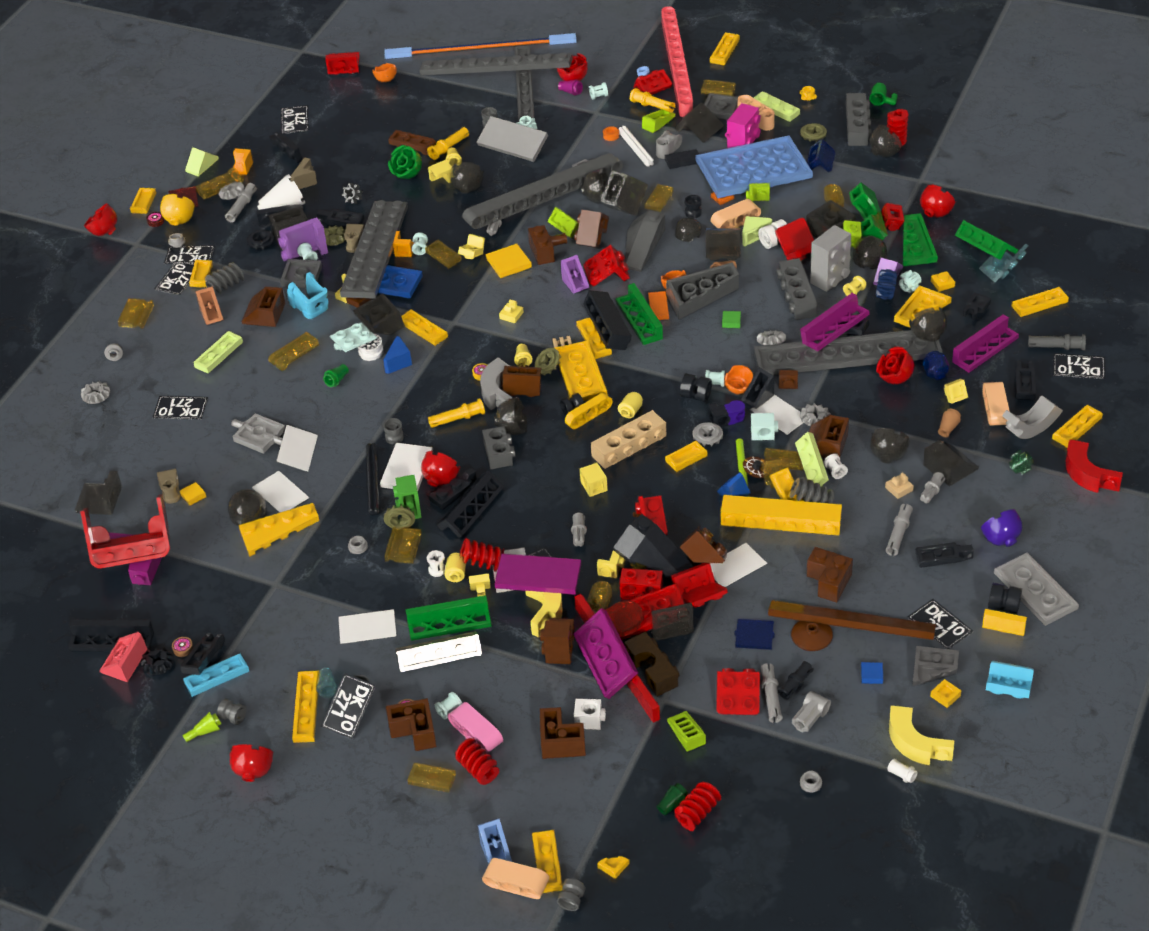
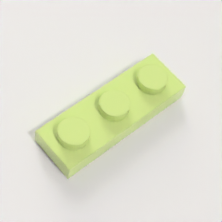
M763 91L754 97L757 101L771 108L776 116L789 122L800 115L799 108Z
M228 331L193 362L194 367L203 372L210 373L243 343L242 337Z
M807 432L795 444L807 480H812L814 483H819L822 486L829 479L814 435Z

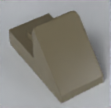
M304 158L290 178L291 182L294 181L299 189L317 184L316 174L309 158Z

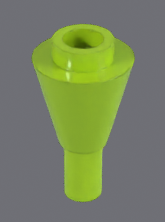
M208 712L194 726V729L185 733L183 737L188 742L198 735L201 736L220 730L218 726L222 723L216 713L211 715Z

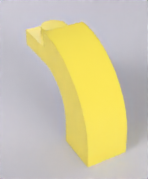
M526 591V596L536 599L543 604L531 620L532 635L540 637V631L544 629L545 621H549V618L561 619L563 612L561 593Z
M891 706L889 734L899 752L912 761L925 765H930V758L952 761L954 740L929 738L921 735L912 724L913 708Z

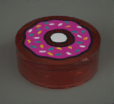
M152 212L146 217L147 223L151 227H158L164 223V218L160 212Z

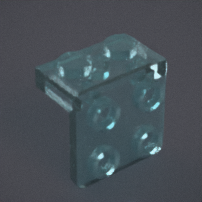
M1025 244L1014 257L1006 251L1001 260L991 255L979 269L994 282L999 278L1003 280L1010 272L1007 269L1012 270L1018 264L1016 259L1021 260L1027 253L1025 249L1028 245Z

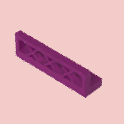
M851 293L800 329L802 343L819 351L869 315V310L859 306L857 295ZM856 311L860 313L859 315H852ZM828 331H835L833 333L825 334ZM816 340H822L818 344L814 343Z
M1004 314L956 346L953 349L952 362L969 373L1017 340L1019 334L1008 328L1009 317ZM1006 333V334L1009 335L1010 337H1009V338H1001L1000 336H1001L1002 334ZM990 343H998L997 346H988ZM977 352H986L984 355H976ZM974 360V362L970 365L966 364L964 361Z

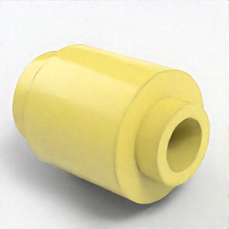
M637 392L628 393L618 406L619 413L625 418H633L642 406V396Z
M452 553L446 560L445 577L451 582H460L465 577L466 564L463 562V557L460 558V553Z

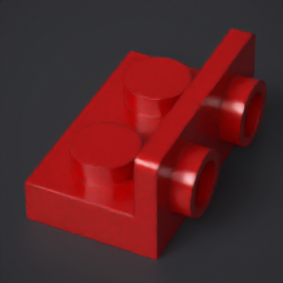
M664 69L654 70L646 76L642 75L636 79L634 88L639 89L641 92H649L651 95L672 87V82Z
M638 496V502L635 503L636 514H643L668 535L661 496L648 498Z

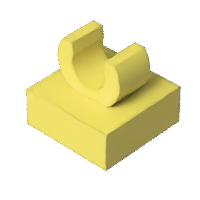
M510 299L509 303L499 313V317L502 320L516 323L524 313L523 307L517 306V301Z
M958 379L944 385L945 395L949 403H955L968 398L963 379Z
M489 573L469 576L470 590H477L478 597L485 596V589L490 588Z

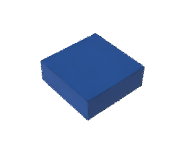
M861 662L862 683L883 684V663Z

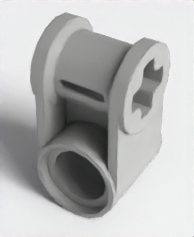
M667 130L664 131L656 140V156L660 159H665V155L672 154L680 147L682 135H674Z

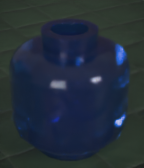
M932 351L926 354L923 360L926 375L936 380L944 378L949 371V364L945 354L939 351Z

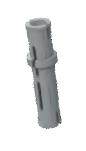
M248 183L245 189L238 194V199L225 215V218H228L227 221L234 222L246 203L251 201V196L257 190L253 183Z
M902 504L898 516L894 519V528L885 550L891 556L893 550H895L894 556L898 554L905 530L910 525L909 518L913 508L909 504H906L905 510V504Z
M766 663L760 667L763 678L761 685L765 691L769 721L773 723V717H775V723H778L783 719L777 691L779 684L778 680L775 679L773 664L769 663L770 669L768 670V664Z

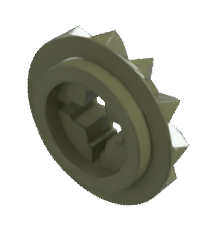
M811 123L804 125L800 133L804 140L817 142L826 137L827 130L823 125Z
M336 225L334 227L329 226L328 229L324 228L326 244L338 245L344 242L346 230L342 226L337 227Z
M547 348L537 356L535 367L541 368V374L544 376L547 373L551 374L552 370L556 369V366L560 364L559 359L561 355L559 351L555 348Z
M393 505L392 509L387 508L386 513H384V522L393 529L409 528L415 522L414 511H410L409 507L403 508L402 505L400 507Z

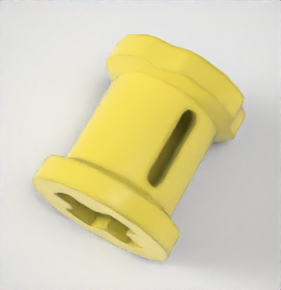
M855 276L852 282L843 286L845 295L848 296L851 293L857 295L860 290L862 291L866 288V281L861 276Z

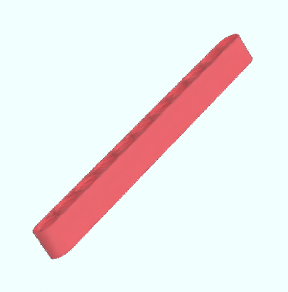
M664 7L661 10L662 28L678 112L681 117L689 118L693 115V97L676 12L673 7Z

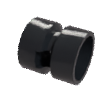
M685 373L680 386V396L691 399L695 397L696 400L707 402L712 390V379L706 377L698 379L697 375Z
M993 582L988 609L1000 611L1004 608L1007 613L1017 614L1022 588L1010 586L1006 589L1005 585Z

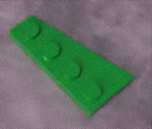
M921 213L904 215L903 266L937 262L938 256Z

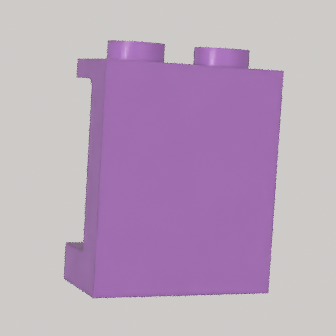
M317 217L279 230L280 238H278V242L283 250L281 251L283 261L299 257L297 248L302 243H309L312 246V250H318L321 255L328 253L324 227Z

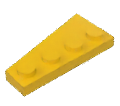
M310 503L239 525L249 557L256 554L255 551L262 547L263 549L270 547L271 543L277 539L283 540L288 537L289 533L293 531L299 532L318 522L319 516L314 504Z

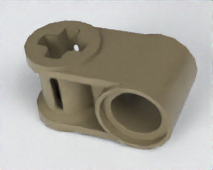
M364 224L346 225L344 238L347 240V252L355 253L365 227Z
M176 468L157 472L164 502L172 504L179 501V479Z

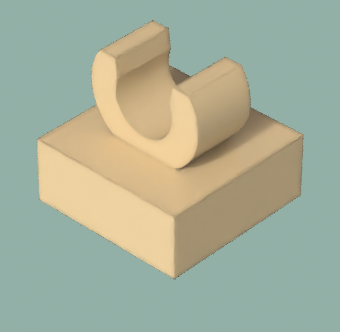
M903 472L886 482L885 488L897 499L913 491V485L908 481V477Z

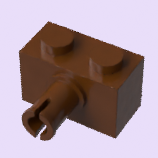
M545 225L528 228L529 245L537 264L542 265L555 262L553 246L567 244L565 233L550 236Z
M524 365L504 367L503 391L510 396H540L541 368L529 367L527 365L525 367Z

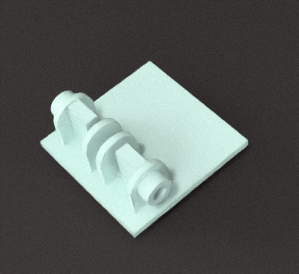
M363 323L353 324L351 327L337 331L330 336L335 342L334 348L344 352L377 339Z

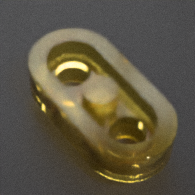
M835 184L825 186L824 198L827 207L833 211L841 210L844 207V197L841 188Z
M605 581L593 584L587 602L595 613L601 608H608L612 596L611 585Z

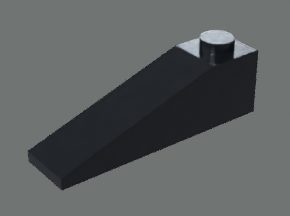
M643 514L627 527L613 547V550L628 562L633 564L637 562L647 566V570L662 571L664 577L671 580V575L694 567L658 525Z

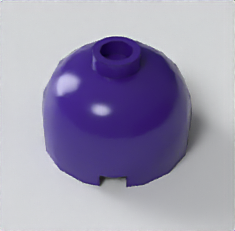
M1015 509L1000 513L1001 517L997 519L992 517L981 526L984 537L990 543L1009 547L1017 542L1016 538L1020 536L1023 528L1021 518Z

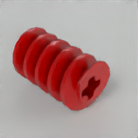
M897 109L887 114L886 140L893 145L903 146L907 142L909 115L907 110Z
M468 538L464 539L460 550V558L463 557L465 564L469 559H471L472 566L478 561L479 568L486 563L487 570L490 569L491 565H494V572L498 570L501 554H504V548L502 550L497 546L493 548L490 544L485 546V543L480 542L478 544L476 540L470 543Z
M468 738L458 747L455 753L456 760L481 785L489 784L499 774V768L496 767L497 761L492 759L490 754H486V750L481 748V745L476 743L475 739Z
M699 782L696 788L691 791V794H688L685 800L675 808L674 814L676 819L685 829L694 831L695 825H699L701 819L706 817V813L712 811L711 807H715L717 801H721L720 792L716 787L707 782Z

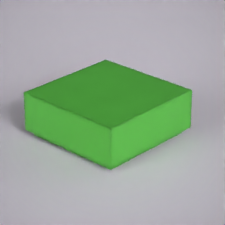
M723 311L722 328H740L741 311Z

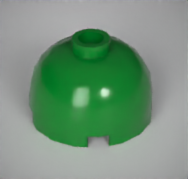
M401 145L391 153L392 158L388 165L393 175L401 179H411L420 172L422 160L420 154L414 148Z

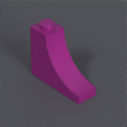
M109 532L110 539L132 536V534ZM162 557L130 563L128 572L132 584L151 585Z

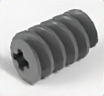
M232 262L228 266L226 265L218 269L217 272L206 275L205 283L207 288L213 286L216 295V291L222 293V288L227 290L228 286L233 287V282L239 284V279L244 281V274L240 267Z
M803 476L798 477L794 481L789 494L790 498L797 494L796 501H800L803 497L805 502L810 500V502L832 504L834 499V491L832 489L827 490V487L820 486L819 483L807 480Z

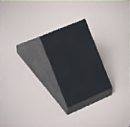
M759 367L741 400L756 409L774 396L775 376Z

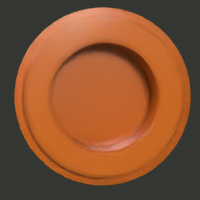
M613 126L606 127L603 130V138L608 141L617 140L619 138V129Z

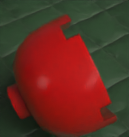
M577 53V56H573L570 68H556L558 75L563 81H581L588 72L586 57Z
M933 184L927 185L920 197V205L924 210V214L928 217H944L953 209L955 199L948 191L944 193L941 191L942 187Z
M106 203L95 211L96 214L93 217L90 216L84 224V227L93 235H111L116 230V212Z
M897 346L889 349L890 353L886 356L883 354L880 357L876 368L877 373L885 382L896 385L907 381L911 377L915 366L913 357L903 347Z
M433 451L426 452L421 463V472L429 485L434 487L442 486L456 478L460 466H456L457 462L454 459L440 452L437 455H432Z
M248 744L232 746L230 766L236 775L242 777L243 781L254 782L255 778L263 777L271 769L273 761L272 750L259 746V750L253 749L252 745Z

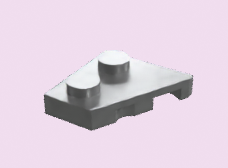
M916 646L913 686L957 673L959 650Z

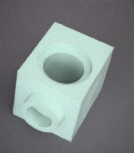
M751 413L752 440H774L775 432H778V421H774V413Z

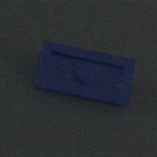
M823 139L812 145L807 159L810 169L813 170L821 165L827 172L832 171L835 150Z

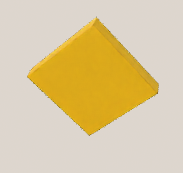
M518 244L486 254L487 261L500 278L532 267L531 261Z

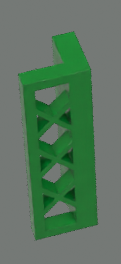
M964 220L955 234L960 239L1001 260L1006 250L1014 254L1018 252L1017 248Z
M635 283L629 284L628 295L615 298L616 304L643 345L662 340V324ZM631 301V304L625 305L623 302ZM630 312H637L638 315H630ZM638 322L645 323V326L642 327L636 324ZM644 333L652 334L653 336L645 338L643 335Z
M486 595L406 609L411 641L492 627ZM485 615L486 621L477 622L474 620L478 616ZM462 619L466 621L463 625L454 624L456 620ZM438 623L445 624V626L440 629L434 627ZM416 627L425 628L423 632L414 633L413 628Z

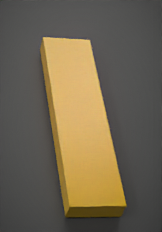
M319 671L298 672L292 735L293 743L315 742Z

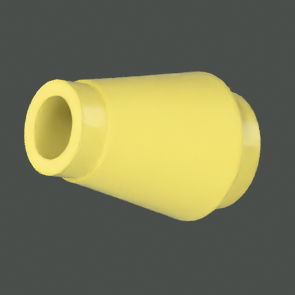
M455 148L448 149L446 161L453 168L459 167L462 162L461 156Z
M519 344L516 348L514 361L517 366L524 365L525 367V365L530 366L532 363V356L525 344Z

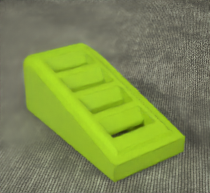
M661 109L645 115L642 119V128L654 133L675 117V113Z
M687 711L667 719L686 752L706 744L705 733Z

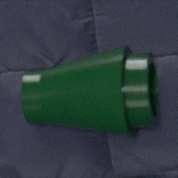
M679 783L671 785L661 802L657 805V809L666 816L679 806L689 793Z

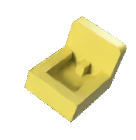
M474 234L468 235L467 244L459 247L458 254L464 255V258L474 259L482 255L485 238Z
M613 550L610 561L598 559V575L617 578L620 568L625 566V559Z

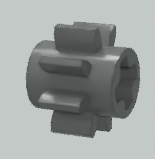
M349 183V187H343L344 192L342 196L346 198L345 202L357 204V200H362L361 196L364 191L359 189L360 185Z

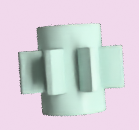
M523 116L520 118V122L516 123L537 129L535 118L531 119L530 116Z
M909 270L900 275L902 279L899 281V285L902 290L909 293L915 291L921 283V277L917 272Z

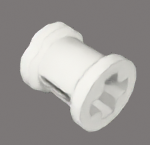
M831 454L824 460L825 467L830 469L831 475L835 479H840L847 474L848 468L841 463L838 454Z
M435 550L429 552L427 556V562L430 564L428 568L429 574L434 577H440L445 574L446 565L443 563L445 559L443 552Z

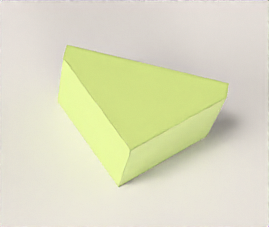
M192 148L185 170L199 177L219 157Z
M746 216L742 231V245L745 247L759 240V229L771 225L772 219Z

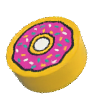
M481 363L473 367V377L476 380L481 379V374L487 364Z

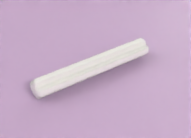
M626 126L620 127L619 134L647 167L653 165L654 159Z

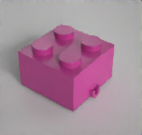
M741 103L727 120V132L725 133L727 148L751 144L759 137L761 132L759 128L761 115H759L758 107Z

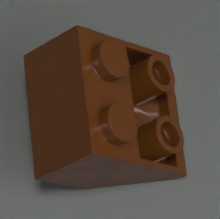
M265 286L252 297L241 321L242 324L276 327L285 306L283 289Z
M829 415L811 425L809 432L814 435L821 457L826 458L831 454H838L841 458L848 437L849 418Z
M699 526L680 546L693 562L723 563L727 557L726 548L720 542L716 543L712 539L713 534L706 527L703 529Z

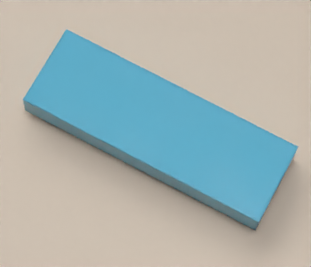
M239 653L204 669L200 675L192 674L183 678L193 697L249 672V668Z

